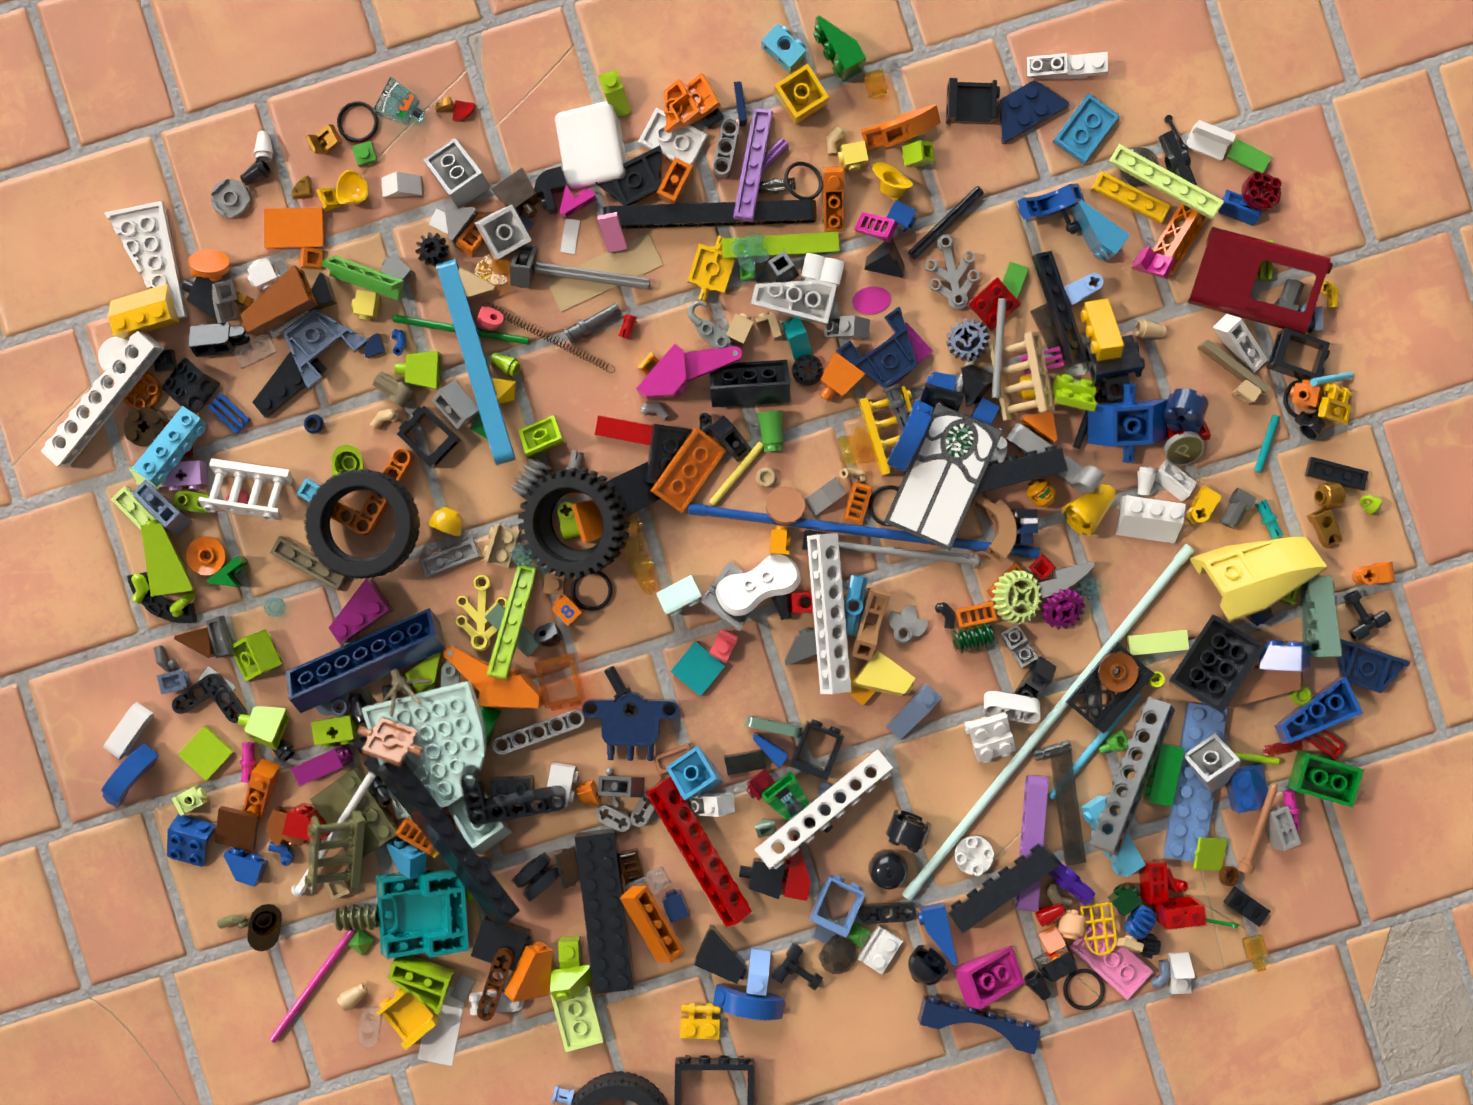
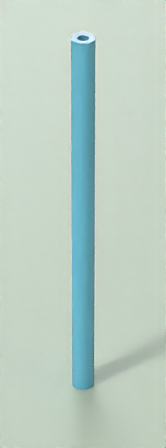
M1139 693L1104 734L1102 732L1099 733L1047 795L1053 801L1138 701L1141 697Z

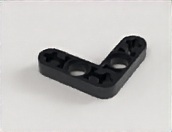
M218 673L205 676L172 701L173 711L183 714L189 712L211 696L230 722L238 723L239 717H233L234 710L240 711L238 716L241 714L247 715L243 704L223 676ZM216 678V685L211 686L212 679ZM195 688H199L203 692L200 699L195 698L193 695ZM218 688H224L223 690H220L217 693L215 692L216 690H219ZM222 693H227L230 696L228 703L221 701ZM188 698L191 700L184 705V708H179L180 702ZM233 703H235V705L232 706V708L227 709V706H230Z

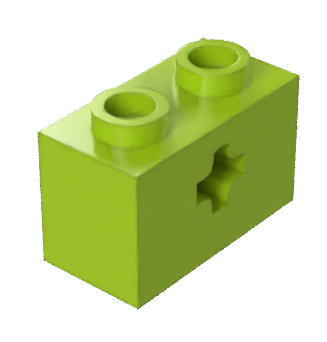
M352 714L311 722L315 746L321 745L322 748L334 746V742H341V745L353 743V739L358 737L357 725L352 718ZM332 730H338V734L332 733Z

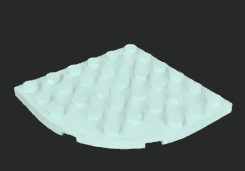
M471 680L415 694L422 702L421 705L410 695L397 698L392 717L389 715L391 700L361 708L367 728L370 730L377 725L381 717L418 730V735L413 745L423 748V753L419 756L409 752L405 756L404 761L441 809L452 804L463 795L460 785L462 769L466 765H475L481 771L485 758V726ZM378 759L380 766L386 762L384 760ZM466 776L469 779L474 778L473 776ZM388 788L396 818L401 819L410 816Z

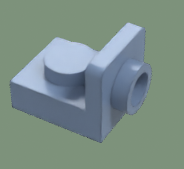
M1307 304L1302 305V308L1298 309V311L1303 312ZM1322 306L1315 307L1308 327L1309 333H1317L1324 330Z

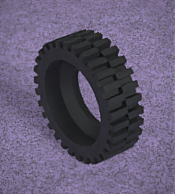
M585 468L565 469L540 478L537 484L529 488L531 492L526 493L523 497L528 501L521 503L520 508L525 511L518 514V519H523V523L518 524V530L524 529L525 534L520 535L521 541L526 539L528 544L524 545L525 550L531 549L533 551L529 555L532 560L538 558L537 565L540 568L547 565L546 572L552 573L556 571L555 576L561 577L565 575V578L569 579L573 577L581 578L605 568L613 563L614 559L621 554L619 550L623 549L626 545L622 540L627 539L629 536V532L624 531V529L630 527V522H624V518L629 516V511L623 512L622 507L627 505L626 501L619 502L618 497L622 495L619 490L613 492L612 489L616 485L613 482L605 483L607 477L604 475L597 477L598 472H588V469ZM578 492L590 496L601 512L603 535L599 542L590 549L575 550L569 548L558 539L552 525L554 507L568 493Z

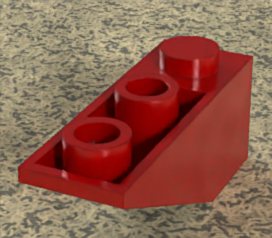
M794 835L791 841H798L797 835ZM799 844L800 850L792 855L790 859H786L784 871H787L786 879L782 881L781 890L784 897L807 901L811 881Z

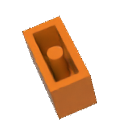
M675 157L657 191L658 198L669 204H677L693 174V166Z

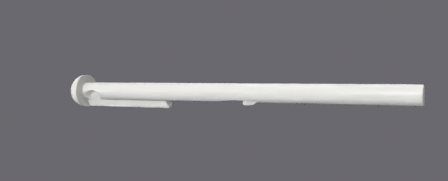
M369 772L337 823L348 821L352 811L355 810L375 778L373 773ZM342 831L331 832L326 841L336 840ZM329 849L320 850L318 859H323ZM308 869L298 885L292 886L291 892L293 896L300 898L306 894L305 875H308Z

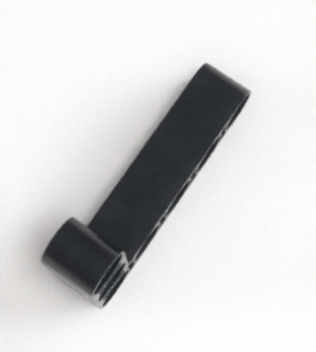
M466 765L461 772L460 785L469 821L474 825L559 811L566 805V790L559 785L486 798L478 767ZM466 776H473L474 778L469 779ZM475 793L478 796H471L470 794ZM514 804H521L522 806L517 807Z

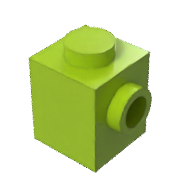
M920 140L902 146L904 166L919 168L935 162L933 142Z

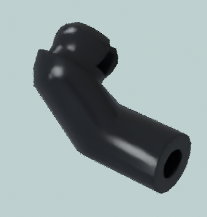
M702 413L699 416V429L709 434L711 432L709 427L712 425V417L708 413Z

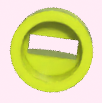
M1156 671L1147 682L1151 687H1160L1165 681L1164 675ZM1152 678H1158L1159 681L1152 682Z

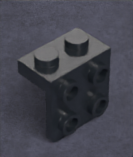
M183 358L169 378L165 380L162 389L180 406H184L197 415L220 383L203 373L189 359Z

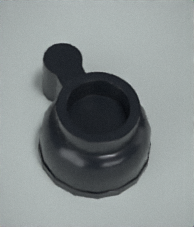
M1301 411L1294 419L1300 425L1302 434L1310 440H1317L1322 435L1323 429L1326 426L1320 417L1313 416L1310 418L1304 411Z

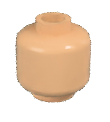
M1067 910V914L1059 918V933L1063 934V938L1079 940V937L1084 935L1085 918L1079 915V911Z

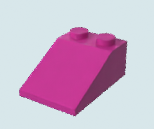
M1012 946L969 960L953 969L966 1006L982 1009L1025 983Z

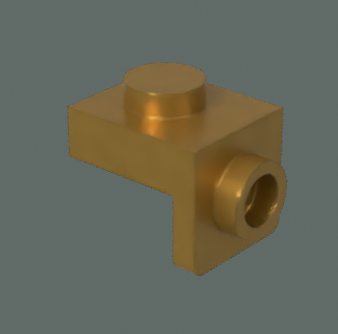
M328 124L316 135L308 134L306 136L309 147L314 154H328L342 143L333 124Z

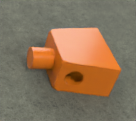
M834 352L820 380V383L825 388L819 396L827 402L831 400L834 394L842 398L863 378L865 373Z

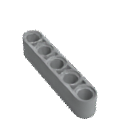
M577 708L503 734L494 740L493 750L497 754L503 755L579 728L586 721V716L582 709ZM578 713L582 718L581 722L575 723L572 720V714ZM554 720H560L563 723V728L560 730L556 729L553 725ZM539 726L544 729L545 733L543 736H538L535 733L536 727ZM518 733L525 735V743H520L517 740ZM499 740L506 741L507 749L499 747Z

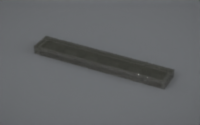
M1070 747L1052 749L1049 752L1065 864L1069 866L1086 863Z

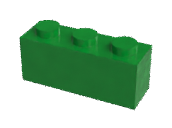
M1162 743L1143 791L1145 800L1173 807L1184 748Z

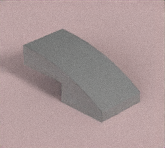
M232 279L212 284L213 304L217 322L224 323L239 319L234 302L237 299Z

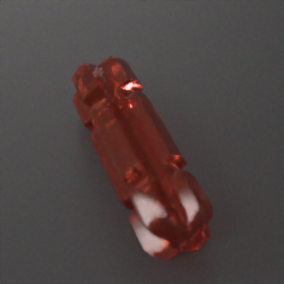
M1297 740L1290 744L1278 742L1274 743L1273 746L1271 744L1263 746V754L1266 757L1274 756L1275 753L1279 755L1292 752L1293 749L1298 751L1303 749L1302 741Z

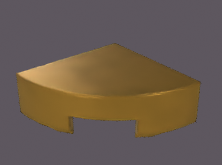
M451 97L442 98L441 103H435L436 113L454 110L455 105Z
M304 176L299 179L292 189L291 197L293 199L312 197L310 177Z

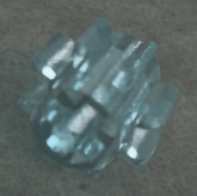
M518 542L514 549L510 551L512 561L519 566L523 564L529 566L532 563L529 555L533 551L531 549L526 551L524 545L528 544V542L523 545Z
M1084 576V581H1078V588L1074 590L1079 591L1082 598L1087 595V599L1092 600L1091 595H1099L1096 591L1101 585L1095 583V577L1089 581L1088 576ZM1091 585V589H1088V591L1084 590V587Z

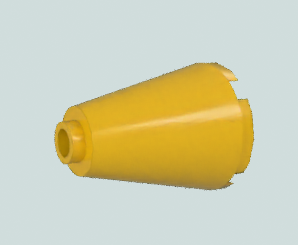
M1102 484L1093 493L1084 494L1065 505L1061 513L1062 515L1066 514L1067 518L1065 521L1074 531L1080 535L1085 533L1087 534L1086 537H1090L1116 499V492L1112 486Z

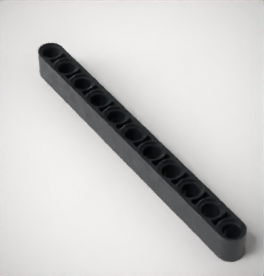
M815 200L757 201L753 222L734 220L733 215L736 202L603 207V215L617 212L622 229L796 224L817 221Z

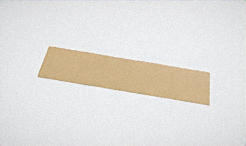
M648 233L628 242V248L625 250L606 252L575 268L640 276L662 266L663 263ZM557 276L546 280L560 312L618 286Z

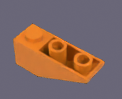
M822 167L824 231L844 230L843 167Z
M262 759L251 773L243 811L259 814L258 823L262 821L281 765Z

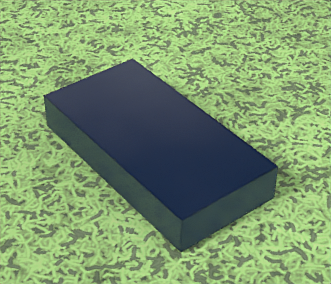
M737 81L734 82V93L740 127L746 126L747 116L742 82Z

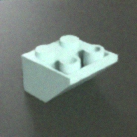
M692 575L656 593L665 614L671 613L672 616L683 610L682 606L686 604L689 607L697 604L700 601L699 597L703 596Z

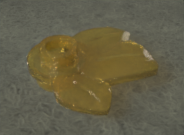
M488 252L484 259L477 263L475 267L476 276L483 280H488L489 283L495 286L504 285L507 283L505 275L510 273L511 261L500 258L498 260L494 259L491 252Z
M856 427L853 437L842 436L838 438L839 446L844 451L840 461L847 465H854L857 462H869L873 458L874 450L869 445L870 436L864 429ZM863 449L867 451V456L865 457L860 454V451Z

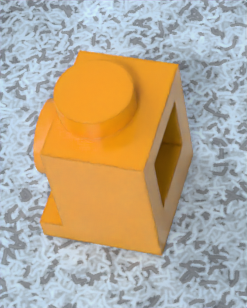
M776 526L775 530H771L769 553L789 555L790 551H786V547H790L791 535H787V527Z

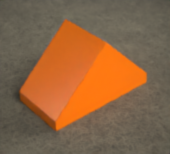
M1053 411L1028 415L1020 419L1021 423L1050 443L1056 442L1058 439Z

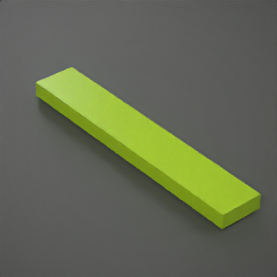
M838 232L721 239L723 259L772 257L779 255L783 251L788 256L806 255V253H839L840 251Z
M520 564L517 566L488 668V677L506 681L508 679L538 569L535 567Z

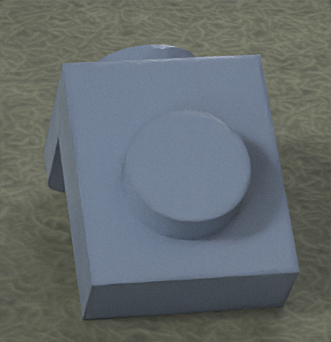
M182 669L156 676L161 695L186 689V684H189L187 672L183 673Z

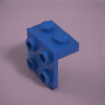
M178 814L168 828L167 856L174 860L203 867L206 864L207 842L215 832L216 824Z

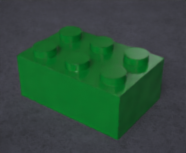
M1298 750L1287 788L1353 808L1364 770Z

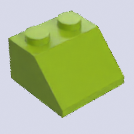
M266 629L245 636L233 644L235 652L233 656L245 682L282 665L280 655L275 650L272 644V637L267 633Z

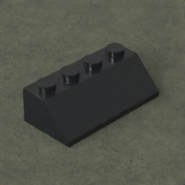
M787 359L731 363L710 372L712 407L790 402Z

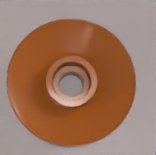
M1116 652L1109 654L1102 660L1099 666V679L1104 687L1114 692L1128 690L1134 685L1138 677V667L1135 660L1125 653ZM1118 668L1119 672L1114 675L1113 670Z

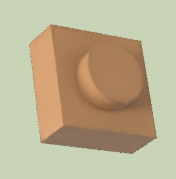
M545 574L544 593L564 595L565 575L558 577L555 574Z

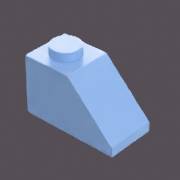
M751 948L746 986L747 994L766 996L770 950Z

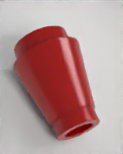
M1062 903L1039 908V911L1035 912L1037 920L1042 927L1050 926L1064 914H1067Z

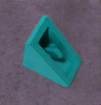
M794 318L783 322L784 334L794 360L805 354H813L807 331L801 319Z

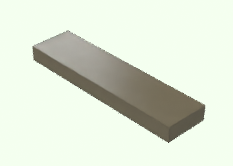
M1210 340L1201 342L1197 347L1240 381L1248 380L1260 388L1261 393L1259 395L1269 390L1268 384Z
M282 536L278 537L270 551L272 555L337 591H340L347 577L338 575L329 570V568H326L313 553Z

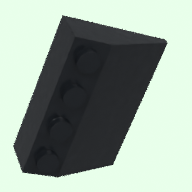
M1212 614L1168 682L1218 712L1223 713L1266 646Z

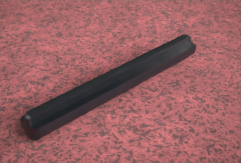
M976 186L909 250L908 254L914 260L917 259L984 194V191L979 186Z

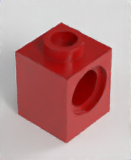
M812 592L791 593L792 613L813 612ZM802 597L810 598L811 604L809 607H801L800 599Z

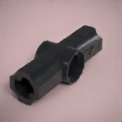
M1171 130L1159 136L1158 138L1165 154L1164 161L1167 170L1196 186L1197 183L1190 168V155L1186 149H1183L1176 130Z

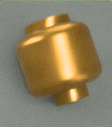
M1323 483L1316 489L1314 499L1321 508H1337L1345 502L1346 491L1340 483Z

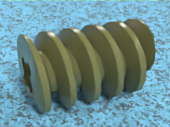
M343 905L342 911L339 908L336 909L335 926L338 931L343 930V928L347 931L351 928L356 931L359 927L361 930H366L367 927L369 930H373L375 927H378V905H375L373 910H371L370 905H367L365 910H363L362 905H359L357 911H355L354 905H351L350 911L347 910L346 905Z

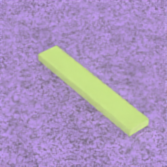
M1121 144L1118 145L1108 162L1211 220L1214 219L1224 202Z

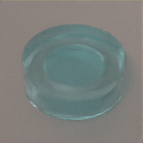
M271 597L264 604L266 614L271 617L282 615L286 608L285 602L279 597Z

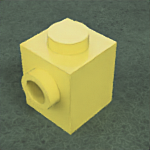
M865 141L841 145L840 152H838L839 164H843L844 170L855 171L860 169V166L867 165L868 155Z
M357 290L356 297L353 298L351 305L353 313L359 316L360 320L371 321V318L377 319L381 296L375 292Z

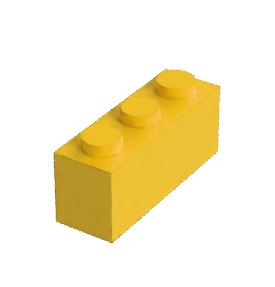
M1108 298L1085 302L1084 309L1081 311V321L1086 324V336L1091 340L1092 354L1096 355L1097 361L1121 357L1124 344Z

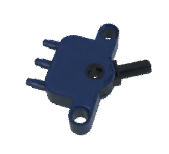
M611 666L604 673L616 693L614 698L588 699L583 704L582 711L587 717L602 718L601 734L602 739L607 743L608 760H614L615 746H627L626 755L628 761H633L634 746H646L647 761H653L654 743L657 741L660 733V719L676 717L679 712V704L672 699H645L640 693L633 692L630 687L626 688L616 668ZM588 703H594L597 706L595 713H590L587 710ZM628 704L631 706L635 705L634 713L626 710L629 707ZM668 704L674 705L676 708L675 713L668 714L665 711V706Z

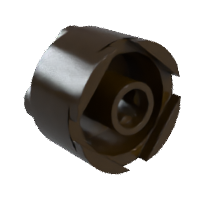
M148 407L136 408L129 411L125 419V437L137 446L149 448L170 420L162 411Z

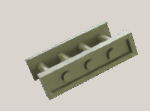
M360 810L352 811L351 819L348 822L319 825L316 816H312L311 825H308L310 837L308 875H305L306 888L309 887L312 895L316 894L317 884L346 880L349 881L352 889L360 888L365 820ZM350 831V836L347 839L320 842V834ZM341 847L349 848V853H346L344 856L318 859L320 850ZM344 863L348 865L345 872L317 876L318 867Z

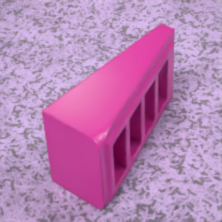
M862 212L854 230L890 243L898 224L895 220ZM866 218L868 219L865 227L863 228L861 226L863 224L864 219ZM874 221L872 228L868 229L871 222ZM878 223H881L878 231H875ZM886 225V226H887V227H886V230H885V232L883 233L882 230H883L884 226Z

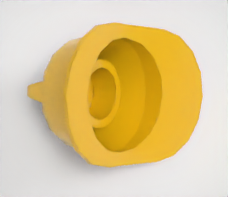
M877 162L872 166L873 172L880 179V191L894 201H899L905 190L913 185L908 178L890 164Z

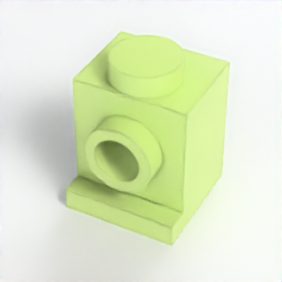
M200 785L194 786L171 798L180 816L208 802L207 793Z

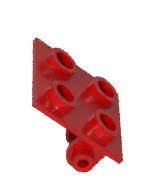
M998 277L968 303L969 307L991 331L997 326L999 298L1006 299L1005 319L1021 305Z

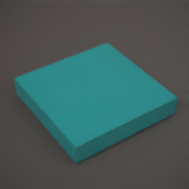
M695 641L670 672L701 696L725 665L718 659L708 655L709 652Z

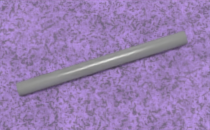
M1004 298L998 299L992 398H1000L1006 299Z

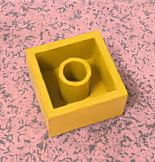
M806 64L774 85L775 95L795 125L826 106L829 101L828 94L809 64Z

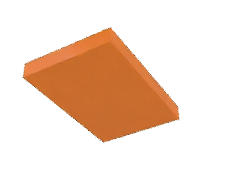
M324 208L264 209V248H325Z

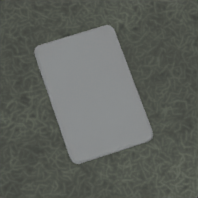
M461 974L451 993V997L465 1002L474 980Z

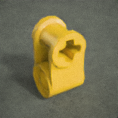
M1205 485L1202 486L1187 511L1188 521L1193 524L1207 521L1219 504L1222 495ZM1196 511H1200V518H1197L1198 514L1196 513Z

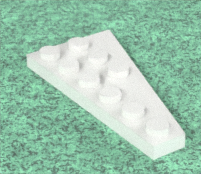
M159 201L105 212L107 219L113 225L115 233L121 239L123 247L134 266L144 279L146 287L152 289L168 284L178 318H187L165 203Z

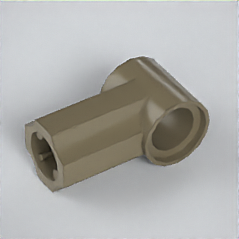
M383 371L375 377L372 384L403 408L414 394L412 389L401 382H397Z

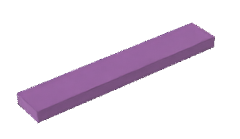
M753 109L733 215L734 220L753 222L773 110Z

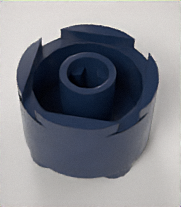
M1187 388L1176 389L1173 394L1170 393L1163 413V419L1168 425V429L1174 432L1179 430L1199 432L1209 405L1207 398L1203 394L1200 397L1196 394L1197 391Z

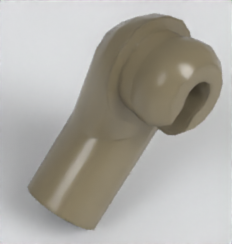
M1049 884L1047 895L1053 904L1062 903L1064 907L1070 908L1072 899L1061 896L1057 884Z

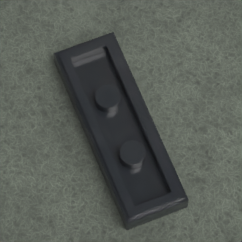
M1309 457L1304 476L1329 483H1340L1342 486L1363 491L1369 471Z

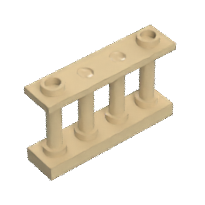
M1040 332L1025 333L1023 342L1003 347V355L1026 349L1029 358L1028 361L1005 366L1004 356H1002L999 400L1001 405L1000 414L1003 417V421L1016 419L1015 412L1038 408L1039 412L1055 410ZM995 342L989 343V356L992 359L994 369ZM1025 369L1031 370L1032 380L1009 386L1007 374ZM1031 388L1035 389V400L1013 405L1011 393Z

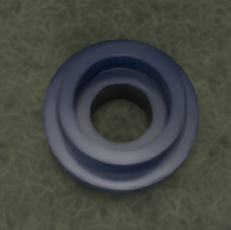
M311 414L306 417L304 427L307 432L318 434L324 428V420L319 415ZM313 421H317L318 423L317 427L315 428L312 427Z

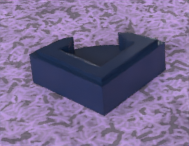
M379 333L374 334L365 345L366 358L385 353Z

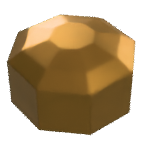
M239 291L236 292L237 299L234 301L238 305L248 308L255 302L254 299Z

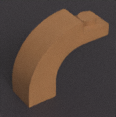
M979 493L971 505L990 518L995 527L994 540L985 552L1002 563L1010 553L1016 540L1017 528L1015 518L1009 507L1001 499L994 504L988 496Z
M871 588L862 620L859 622L852 656L871 661L877 646L880 625L891 593Z

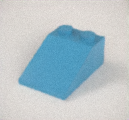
M1082 200L1070 212L1074 220L1078 222L1080 232L1090 251L1100 261H1109L1117 254L1130 236V234Z

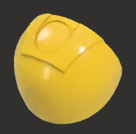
M353 170L344 171L339 177L336 186L337 201L340 204L349 206L358 205L365 201L368 196L366 180Z
M442 507L435 511L428 522L429 526L458 537L463 530L460 513L448 507Z

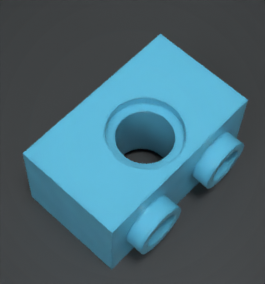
M778 23L761 40V48L788 73H791L806 56L805 45L799 39L795 40L791 36V32L785 26L781 27ZM782 44H787L790 48L788 50H782L780 46Z

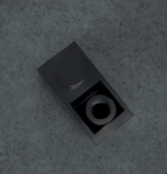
M783 251L767 262L756 282L758 284L790 282L798 277L799 273L787 253Z
M1040 656L1030 666L1015 693L1017 695L1037 698L1052 682L1057 666Z

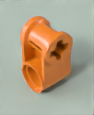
M1389 561L1358 567L1353 571L1352 578L1357 584L1367 585L1394 582L1393 563Z

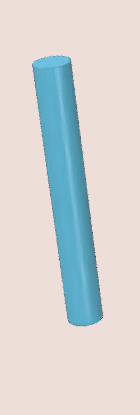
M1349 371L1313 378L1310 384L1318 386L1349 380L1354 375Z

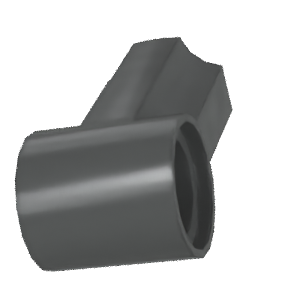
M1287 279L1281 296L1274 305L1298 311L1299 305L1297 303L1305 284L1296 279Z
M1236 488L1229 498L1230 504L1220 522L1236 530L1245 513L1253 507L1256 497L1240 488Z

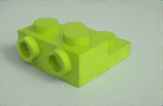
M1067 374L1055 376L1051 388L1055 403L1095 411L1097 405L1094 398L1096 387L1091 380L1085 378L1078 380Z

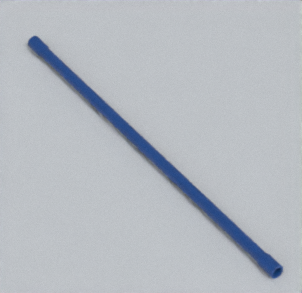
M695 503L689 504V515L782 525L776 523L775 520L765 513L711 507ZM804 518L798 519L794 524L782 525L935 545L910 533L898 530ZM956 538L952 547L985 552L991 542ZM1013 546L1008 555L1037 559L1040 548Z

